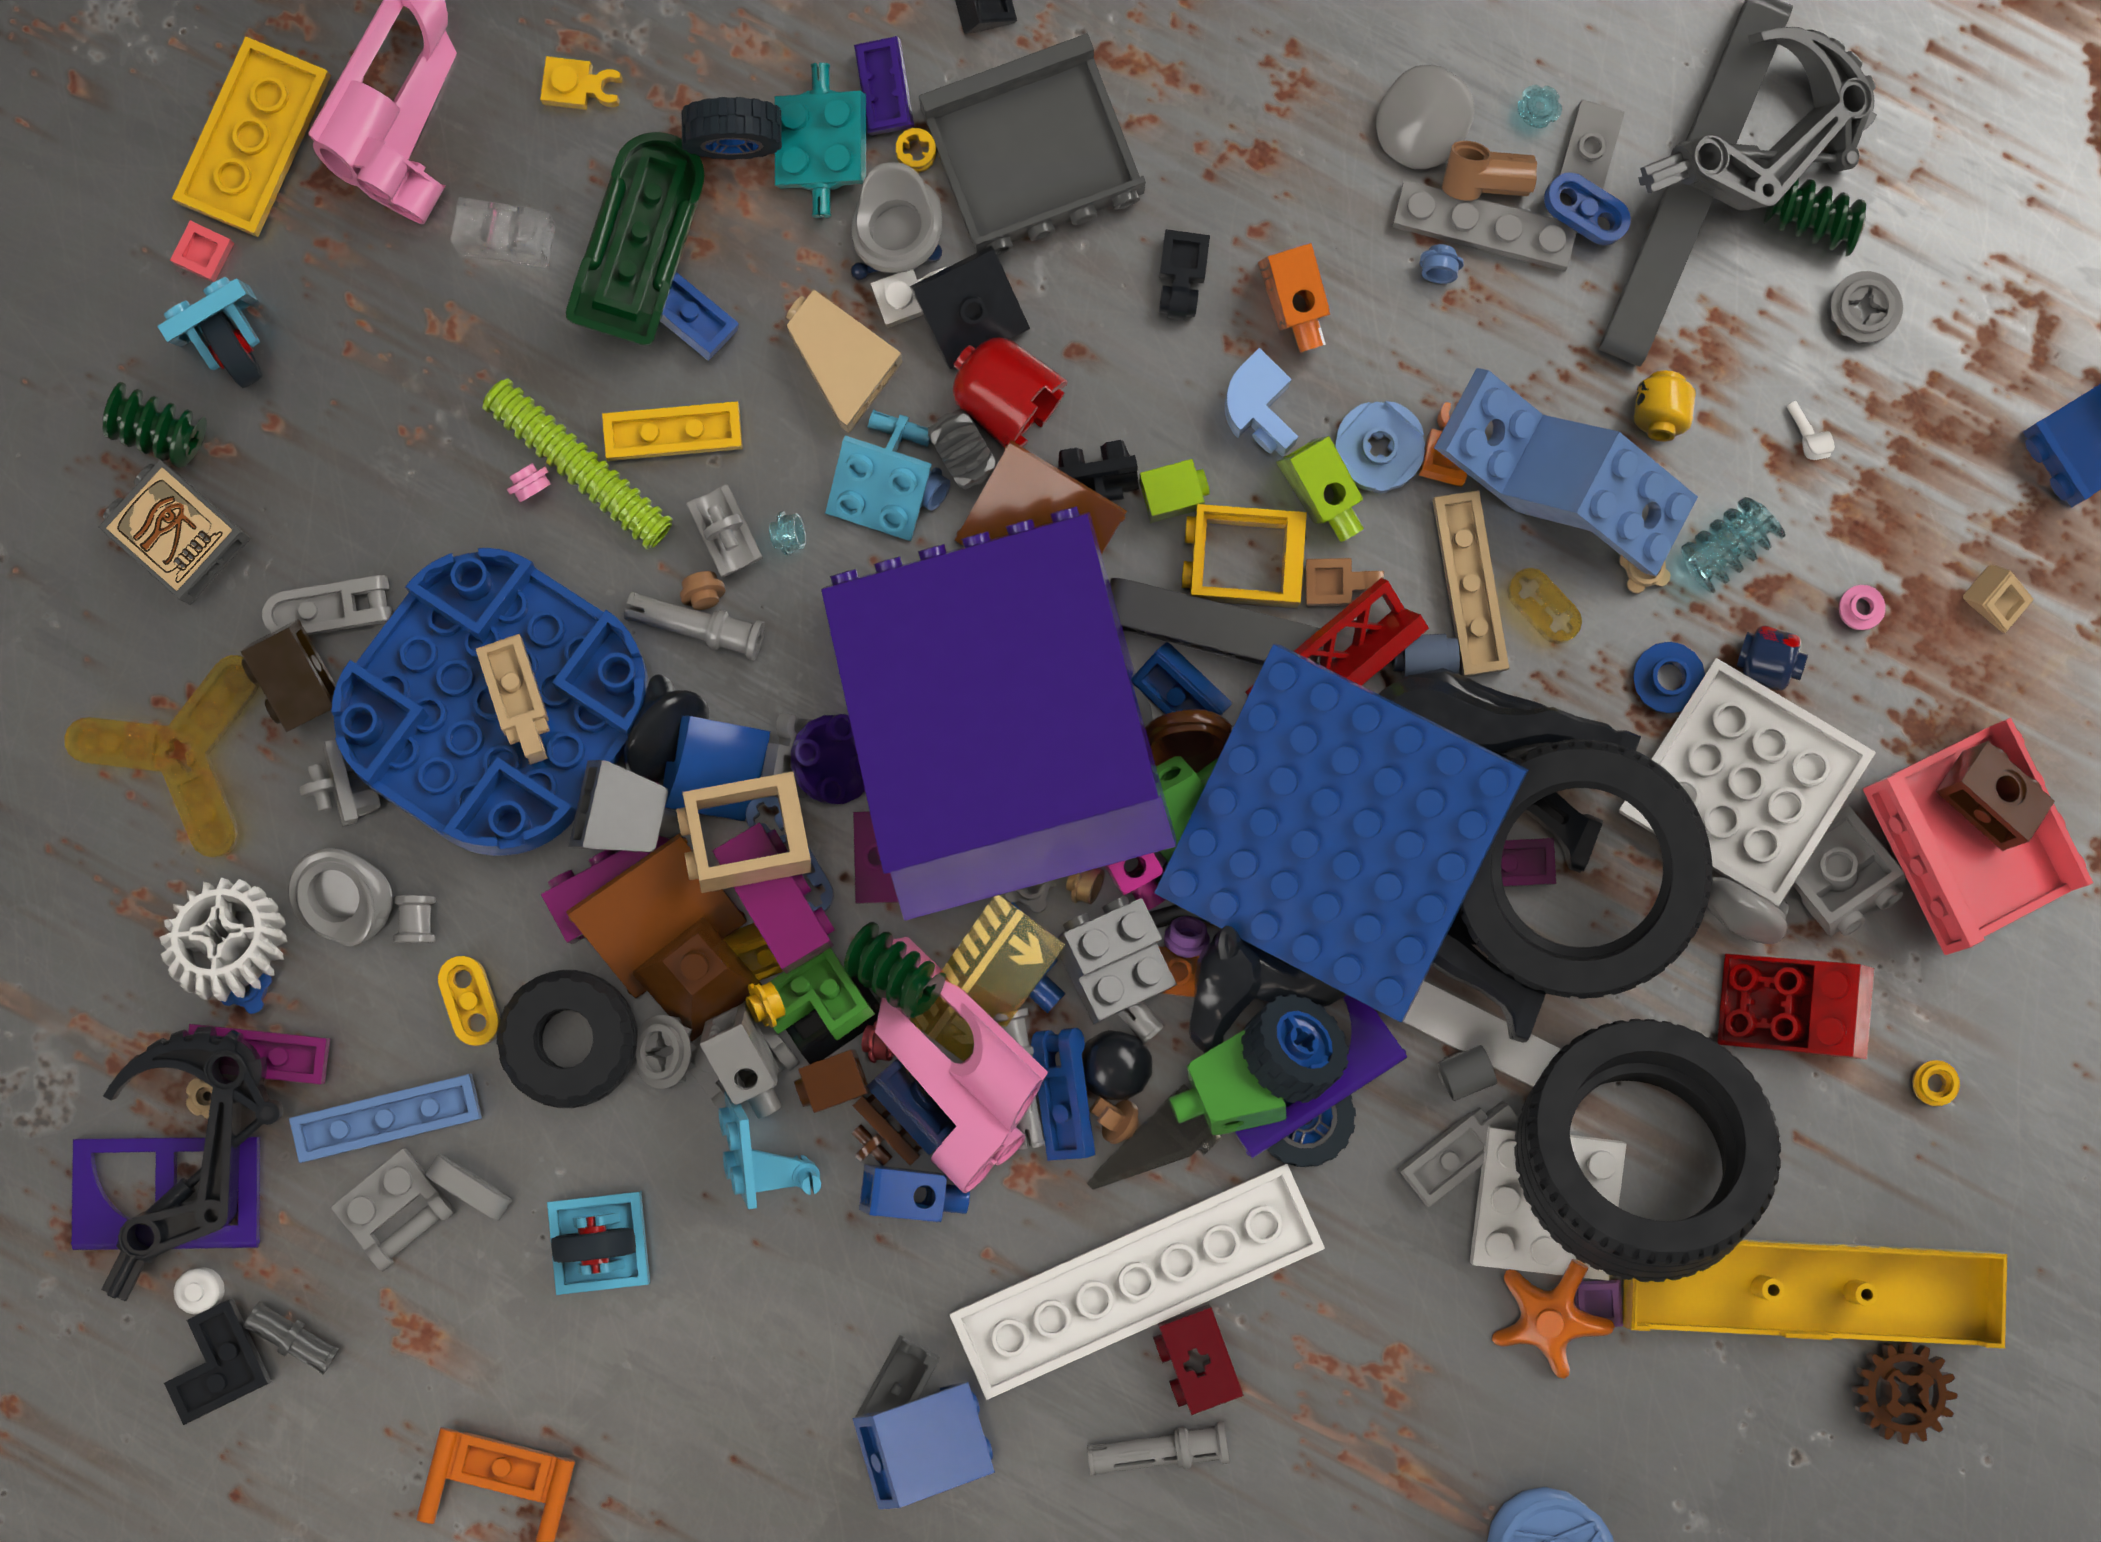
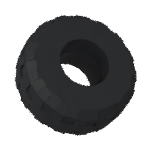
M558 970L537 976L525 985H522L513 994V997L504 1007L500 1016L501 1020L497 1031L496 1045H498L499 1060L502 1068L507 1073L511 1083L520 1092L543 1105L556 1108H576L597 1102L612 1093L623 1082L635 1060L638 1032L636 1020L630 1009L631 1007L613 985L603 978L588 972ZM572 1010L580 1013L587 1019L593 1032V1044L590 1053L583 1062L574 1067L564 1068L556 1065L548 1058L543 1048L542 1035L546 1024L554 1015L562 1011Z

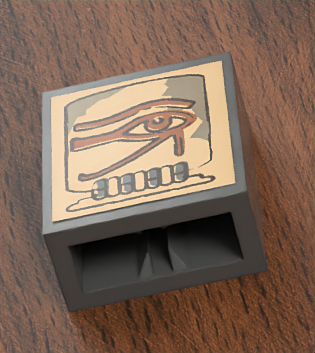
M159 460L155 465L149 464L141 470L134 480L136 486L124 499L122 497L118 498L108 506L103 514L105 520L98 528L179 600L191 605L247 544L251 537L171 466Z

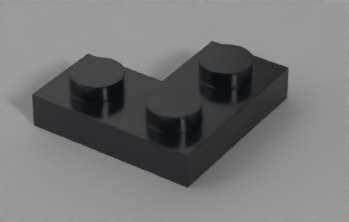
M233 1298L187 1320L206 1363L165 1382L164 1385L182 1424L185 1425L272 1382L248 1330L243 1328L245 1323Z

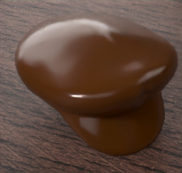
M1187 709L1167 713L1145 725L1156 766L1175 756H1181L1195 773H1198L1216 758H1219L1233 729L1231 723L1226 718L1214 712L1201 709Z

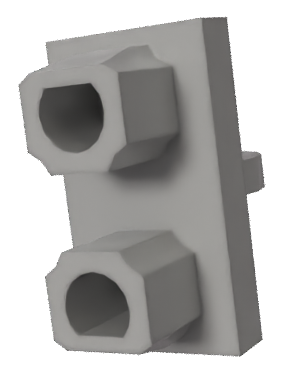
M728 484L686 503L722 578L763 559Z
M335 739L324 741L323 751L330 778L325 779L321 764L308 766L311 782L299 787L301 797L315 796L318 811L332 808L328 792L334 791L342 827L356 824L359 816H364L380 808L378 793L367 785L351 788L347 773L354 770L344 759Z

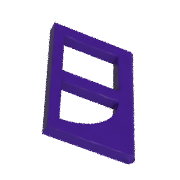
M1349 995L1342 998L1351 1021V1041L1349 1054L1347 1055L1349 1062L1347 1068L1343 1071L1344 1074L1318 1098H1313L1306 1103L1296 1101L1287 1106L1285 1120L1235 1131L1234 1133L1246 1149L1248 1156L1253 1159L1408 1058L1405 1049L1399 1045L1374 1008Z
M206 1137L73 1139L72 1250H119L116 1244L119 1240L120 1228L126 1221L131 1219L120 1212L105 1194L96 1170L95 1153L156 1152V1202L177 1183L178 1152H203ZM249 1137L240 1145L238 1225H226L216 1232L181 1244L173 1249L259 1247L260 1137ZM138 1223L135 1229L137 1240L143 1245L151 1246L155 1238L152 1228L147 1224Z

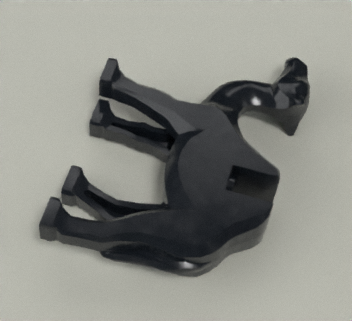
M1445 668L1408 675L1387 686L1379 693V695L1510 761L1514 758L1503 753L1539 747L1563 740H1602L1636 751L1641 739L1640 735L1627 730L1616 731L1607 723L1578 717L1555 707H1547L1535 701L1502 693ZM1557 792L1543 797L1527 808L1524 812L1557 838L1564 851L1567 867L1579 873L1581 871L1584 872L1601 830L1603 820L1590 814H1581ZM1458 911L1431 966L1453 980L1480 991L1499 1005L1506 1017L1509 1038L1526 1043L1530 1038L1544 1001L1545 991L1532 989L1514 980L1513 976L1505 974L1474 947L1477 945L1471 938L1468 928L1463 923ZM1224 926L1214 935L1212 942L1202 949L1197 960L1193 1007L1189 1022L1190 1039L1203 1053L1223 1043L1225 1033L1254 999L1269 1003L1275 997L1281 995L1286 997L1288 994H1293L1296 997L1309 998L1311 1002L1326 1007L1347 994L1240 939L1238 932L1233 927Z

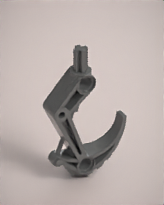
M1781 27L1749 35L1750 45L1759 42L1775 43L1787 48L1798 58L1810 82L1814 108L1769 151L1760 150L1757 145L1728 144L1720 137L1714 135L1696 138L1676 145L1671 152V156L1640 168L1642 176L1638 177L1641 186H1646L1648 193H1653L1675 183L1682 182L1740 211L1772 206L1783 197L1812 162L1828 163L1829 167L1834 171H1844L1856 167L1859 161L1857 145L1862 132L1874 122L1877 116L1873 112L1875 102L1873 91L1876 88V84L1871 75L1865 76L1860 69L1863 62L1854 52H1845L1843 43L1835 38H1828L1822 32L1811 29L1805 30L1800 27ZM1827 146V149H1828V152H1829V153H1828V154H1823V153H1821L1822 150ZM1698 153L1701 156V164L1698 159Z

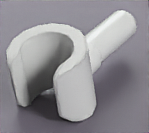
M1797 401L1787 405V409L1803 437L1802 446L1806 458L1818 460L1830 457L1831 452L1835 449L1831 433L1826 431L1815 434L1812 425L1808 422Z

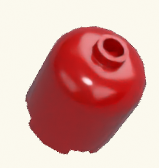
M1007 338L986 340L976 349L969 345L962 351L954 363V367L959 370L953 381V396L956 404L960 409L966 411L974 422L1003 447L1008 445L1011 440L1024 447L1028 440L1022 435L1028 431L1034 422L1038 426L1043 427L1064 397L1065 393L1061 389L1068 384V381L1017 343Z

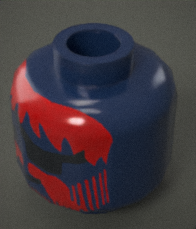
M1761 626L1754 634L1747 632L1737 666L1743 668V674L1763 686L1775 690H1783L1789 685L1791 678L1801 680L1808 654L1800 652L1802 643L1800 637L1796 634L1769 626Z

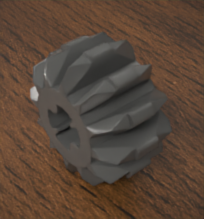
M958 409L951 414L947 413L937 419L938 422L928 427V436L959 487L967 490L975 484L978 486L988 480V477L997 465V461L966 411Z

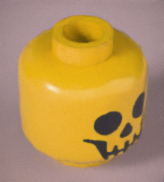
M1667 370L1652 373L1650 377L1638 385L1634 411L1635 424L1639 429L1646 432L1649 438L1655 441L1665 442L1673 440L1675 436L1683 434L1691 428L1696 395L1695 389L1680 373Z

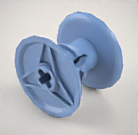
M1540 1487L1521 1491L1503 1503L1491 1521L1487 1542H1614L1613 1535L1602 1518L1583 1502L1567 1491Z

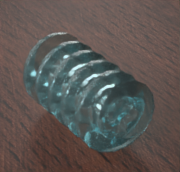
M1743 497L1737 502V509L1729 508L1724 512V521L1716 519L1709 524L1710 532L1702 530L1695 535L1696 544L1687 542L1681 547V553L1688 570L1695 580L1711 593L1716 592L1711 581L1713 577L1724 584L1730 581L1725 570L1727 566L1738 573L1744 570L1739 558L1741 555L1752 562L1758 559L1753 547L1755 544H1758L1767 551L1772 548L1767 534L1772 533L1779 539H1783L1786 536L1783 527L1776 517L1764 505L1751 498Z

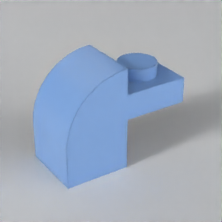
M1260 348L1233 375L1225 398V416L1231 431L1237 438L1251 426L1255 430L1252 434L1253 438L1265 451L1271 454L1275 450L1283 457L1296 444L1299 436L1269 407L1289 388L1292 379Z

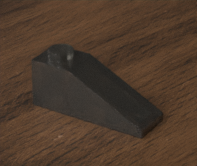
M1181 1084L1169 1097L1187 1091L1189 1088L1185 1084ZM1167 1098L1086 1183L1094 1190L1190 1157L1197 1150L1202 1155H1205L1220 1140L1222 1135H1212L1204 1114L1178 1124Z

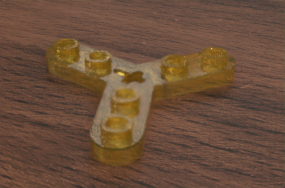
M230 655L216 663L168 726L87 717L74 721L67 728L64 737L66 750L75 760L92 765L161 772L191 844L197 852L212 858L225 857L233 852L240 836L238 825L209 758L210 752L254 697L260 686L258 683H252L247 677L242 666V659L244 657L240 655ZM179 740L182 744L191 745V750L185 753L187 765L192 769L190 773H187L185 766L179 759L169 757V753L175 750L173 742Z

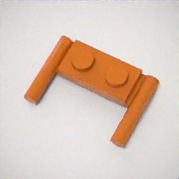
M441 1427L416 1520L428 1524L435 1523L447 1478L545 1503L535 1542H555L575 1461L468 1432L461 1433L453 1429Z

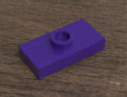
M895 36L854 45L861 91L866 94V125L868 133L873 136L913 128L914 121L901 39Z

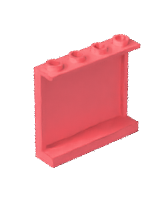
M2011 718L1976 732L1863 788L1869 804L1944 955L1970 948L1984 941L1985 936L2073 890L2093 883L2086 869V863L2078 853L2066 829L2065 821L2054 804L2029 842L2002 851L1936 792L1962 751L1989 741L1993 746L2002 749L2014 765L2024 774L2035 779L2041 785L2042 790L2049 795L2045 787V781L2037 771L2025 747L2024 739L2016 729Z

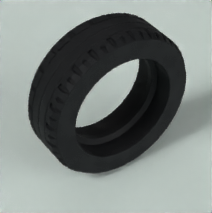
M1563 740L1536 747L1512 759V762L1529 771L1459 909L1463 923L1466 924L1471 938L1494 965L1505 974L1513 976L1514 980L1532 989H1539L1545 991L1546 994L1570 998L1573 996L1579 999L1600 998L1608 994L1615 995L1636 988V985L1646 983L1665 970V967L1670 963L1672 964L1687 948L1690 940L1695 936L1703 920L1711 893L1712 856L1710 843L1702 818L1689 794L1665 768L1649 757L1631 748L1602 740ZM1566 789H1597L1627 801L1648 821L1655 832L1662 852V883L1658 897L1648 915L1628 934L1599 946H1566L1540 936L1530 929L1515 913L1506 896L1502 882V852L1514 823L1527 808L1538 800Z
M1630 1019L1629 1022L1619 1020L1611 1024L1606 1023L1600 1025L1598 1029H1590L1584 1032L1582 1035L1574 1038L1569 1045H1565L1549 1062L1527 1096L1521 1109L1522 1113L1518 1118L1515 1132L1517 1144L1514 1147V1156L1516 1158V1171L1520 1174L1518 1178L1520 1187L1524 1191L1523 1195L1526 1202L1532 1206V1213L1539 1219L1543 1229L1547 1230L1551 1234L1550 1237L1556 1243L1561 1244L1565 1251L1574 1254L1576 1259L1589 1264L1590 1267L1598 1271L1599 1269L1603 1270L1606 1274L1614 1277L1620 1276L1622 1279L1627 1280L1634 1278L1640 1282H1664L1666 1279L1678 1280L1682 1277H1689L1695 1275L1697 1271H1704L1721 1261L1725 1255H1728L1757 1224L1773 1198L1774 1186L1778 1183L1779 1170L1781 1168V1159L1779 1157L1781 1143L1779 1142V1129L1775 1124L1776 1118L1774 1112L1770 1109L1771 1104L1763 1094L1760 1084L1754 1080L1752 1073L1743 1066V1063L1737 1057H1734L1729 1050L1720 1046L1715 1040L1705 1037L1696 1030L1693 1031L1679 1024L1674 1025L1671 1022H1659L1654 1019ZM1636 1081L1661 1087L1688 1103L1706 1122L1720 1152L1723 1175L1713 1199L1702 1210L1687 1219L1659 1221L1633 1215L1603 1197L1592 1186L1579 1167L1570 1139V1127L1575 1111L1581 1101L1592 1090L1605 1083Z

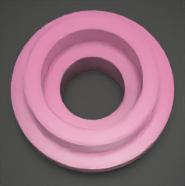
M531 463L510 476L513 485L506 490L509 495L514 493L518 501L522 502L551 484L545 475L549 471L546 466L537 470L534 464Z
M1856 585L1842 595L1839 601V614L1843 622L1850 628L1862 631L1868 630L1878 625L1883 619L1885 601L1880 592L1868 585ZM1859 599H1864L1869 603L1870 612L1868 615H1862L1857 611L1856 603Z

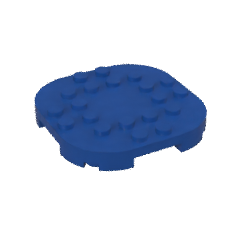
M478 548V552L455 557L452 553L427 565L405 586L409 592L358 661L355 663L349 660L336 684L332 700L331 713L334 716L337 737L335 740L344 759L367 786L448 841L468 851L484 855L507 856L528 852L552 841L574 821L587 762L590 760H605L616 764L623 755L630 730L644 705L649 683L646 665L632 635L617 617L608 610L601 611L535 568L532 561L513 552L494 548ZM520 634L523 639L549 718L547 722L550 731L540 734L548 759L531 765L528 758L524 755L521 743L517 742L510 745L507 735L505 736L501 730L476 652V648Z

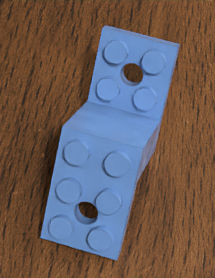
M1476 368L1434 447L1514 511L1591 531L1640 571L1653 576H1657L1698 498L1697 495L1621 432L1543 415L1492 372L1481 368ZM1492 421L1493 433L1487 441L1485 429L1489 422ZM1648 505V516L1644 521L1641 515L1644 507Z

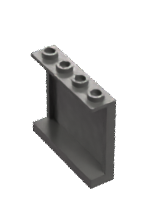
M1088 33L919 95L920 109L930 135L935 141L938 156L976 253L992 246L996 254L1000 255L1013 248L1012 242L1029 237L1031 241L1043 239L1056 231L1055 226L1069 221L1073 225L1086 223L1097 217V211L1112 205L1115 210L1129 207L1140 200L1139 195L1144 194L1146 181L1144 176H1139L1094 60V48Z

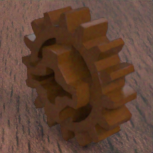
M1900 1342L1899 1351L1897 1352L1892 1344L1884 1343L1882 1344L1884 1356L1880 1357L1869 1352L1866 1356L1871 1363V1367L1869 1369L1857 1367L1856 1372L1864 1378L1863 1384L1852 1386V1391L1863 1395L1864 1400L1858 1402L1854 1407L1859 1412H1869L1870 1415L1866 1418L1864 1424L1871 1429L1881 1424L1879 1436L1887 1440L1896 1431L1897 1441L1902 1444L1909 1443L1911 1433H1913L1917 1440L1921 1442L1927 1441L1926 1429L1928 1427L1940 1433L1943 1428L1938 1421L1941 1415L1953 1417L1954 1413L1945 1407L1946 1400H1954L1958 1397L1957 1393L1946 1389V1384L1955 1379L1954 1374L1940 1372L1939 1370L1943 1367L1945 1360L1939 1356L1928 1360L1930 1348L1919 1345L1913 1353L1911 1342ZM1903 1361L1918 1364L1916 1367H1911L1907 1372H1901L1893 1366V1364ZM1879 1380L1881 1382L1880 1397L1876 1399V1386ZM1895 1380L1909 1385L1907 1392L1911 1396L1909 1399L1914 1404L1899 1399L1902 1392ZM1933 1385V1398L1930 1404L1929 1388ZM1902 1413H1909L1916 1418V1420L1908 1423L1891 1421L1893 1417L1898 1418Z

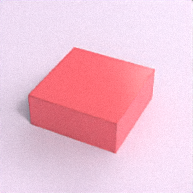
M190 220L170 261L208 281L215 282L235 243L231 239Z

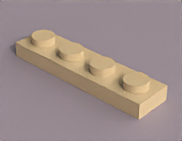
M1477 490L1434 497L1432 501L1455 637L1459 643L1462 676L1468 677L1506 671L1509 669V662L1480 492Z

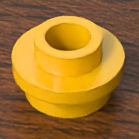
M1931 1060L1917 1068L1913 1075L1912 1085L1916 1096L1923 1103L1930 1106H1943L1950 1103L1957 1096L1960 1088V1079L1956 1070L1947 1062ZM1934 1074L1938 1075L1942 1081V1086L1937 1092H1933L1928 1086V1080Z

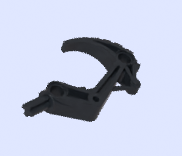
M206 1026L198 1027L194 1034L191 1035L187 1030H180L172 1033L169 1040L161 1038L149 1045L145 1052L131 1059L117 1074L103 1097L109 1100L116 1099L122 1089L134 1077L154 1068L179 1069L194 1075L213 1087L202 1167L188 1180L182 1178L149 1209L126 1221L120 1228L119 1240L116 1246L121 1251L101 1289L114 1299L119 1298L127 1301L146 1262L154 1263L158 1255L181 1244L216 1232L231 1223L236 1217L240 1145L263 1124H273L280 1120L283 1115V1106L278 1100L270 1099L263 1083L267 1073L266 1057L260 1058L257 1050L244 1040V1036L240 1032L231 1030L225 1037L217 1035L215 1027ZM224 1056L232 1057L237 1061L240 1071L236 1080H228L222 1076L219 1065ZM243 1104L255 1112L256 1119L241 1131V1109ZM199 1182L197 1199L184 1202L196 1191L194 1186ZM138 1223L147 1224L152 1228L155 1238L151 1246L143 1245L137 1240L135 1229Z

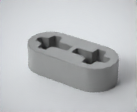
M440 1154L437 1155L425 1174L445 1190L497 1221L501 1219L512 1201L492 1185Z

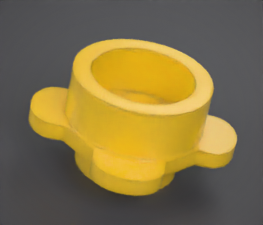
M771 982L764 985L749 984L750 996L746 997V1004L752 1018L756 1023L762 1021L765 1027L769 1025L771 1028L777 1026L776 1019L785 1016V1008L777 989Z

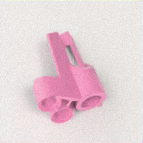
M383 0L308 135L314 141L313 148L317 156L336 176L351 185L358 186L370 198L419 224H425L446 185L440 184L425 173L426 167L421 163L409 161V158L457 52L446 32L448 12L445 0ZM405 6L414 14L419 23L424 47L397 96L392 101L381 92L364 84L363 79L401 9Z
M909 937L893 939L892 945L898 941H903L907 945L906 955L911 951L920 953L921 961L919 966L925 961L933 962L935 970L932 978L939 973H944ZM946 976L939 996L969 1024L972 1030L974 1047L973 1053L968 1059L962 1063L952 1062L909 1020L910 1017L905 1016L900 1008L891 1006L886 998H881L875 1033L956 1125L955 1129L933 1153L931 1162L963 1193H967L987 1176L994 1165L999 1166L1003 1164L1023 1144L1025 1135L1016 1126L1035 1099L1048 1071L962 988L952 984Z

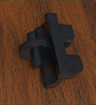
M1122 440L1105 442L1100 446L1102 461L1085 463L1083 450L1077 447L1059 451L1057 469L1110 501L1124 499V491L1139 489L1136 456L1129 455Z

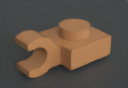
M1352 558L1306 559V606H1348L1352 603V592H1365L1380 578L1384 579V571L1352 572Z

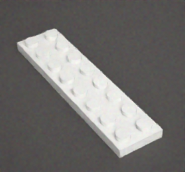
M1285 1163L949 1313L984 1396L988 1400L1325 1249L1290 1168Z

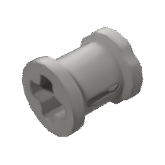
M420 895L394 896V904L398 905L399 929L398 933L393 935V942L434 943L435 935L431 934L430 913L431 905L436 904V897Z

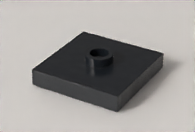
M992 246L910 286L941 354L950 369L954 367V363L959 355L969 345L976 349L986 340L992 338L1011 339L1030 329Z

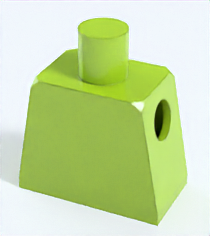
M1330 436L1313 439L1276 461L1314 524L1328 521L1340 542L1353 537L1364 529L1352 509V506L1363 500L1362 495ZM1327 485L1333 490L1334 494L1331 503H1327L1324 499V490Z

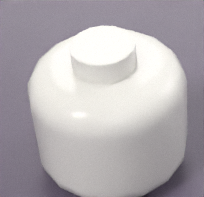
M205 1267L190 1269L183 1273L176 1281L173 1290L174 1299L178 1307L184 1312L198 1315L219 1305L225 1293L224 1282L220 1275L214 1270Z

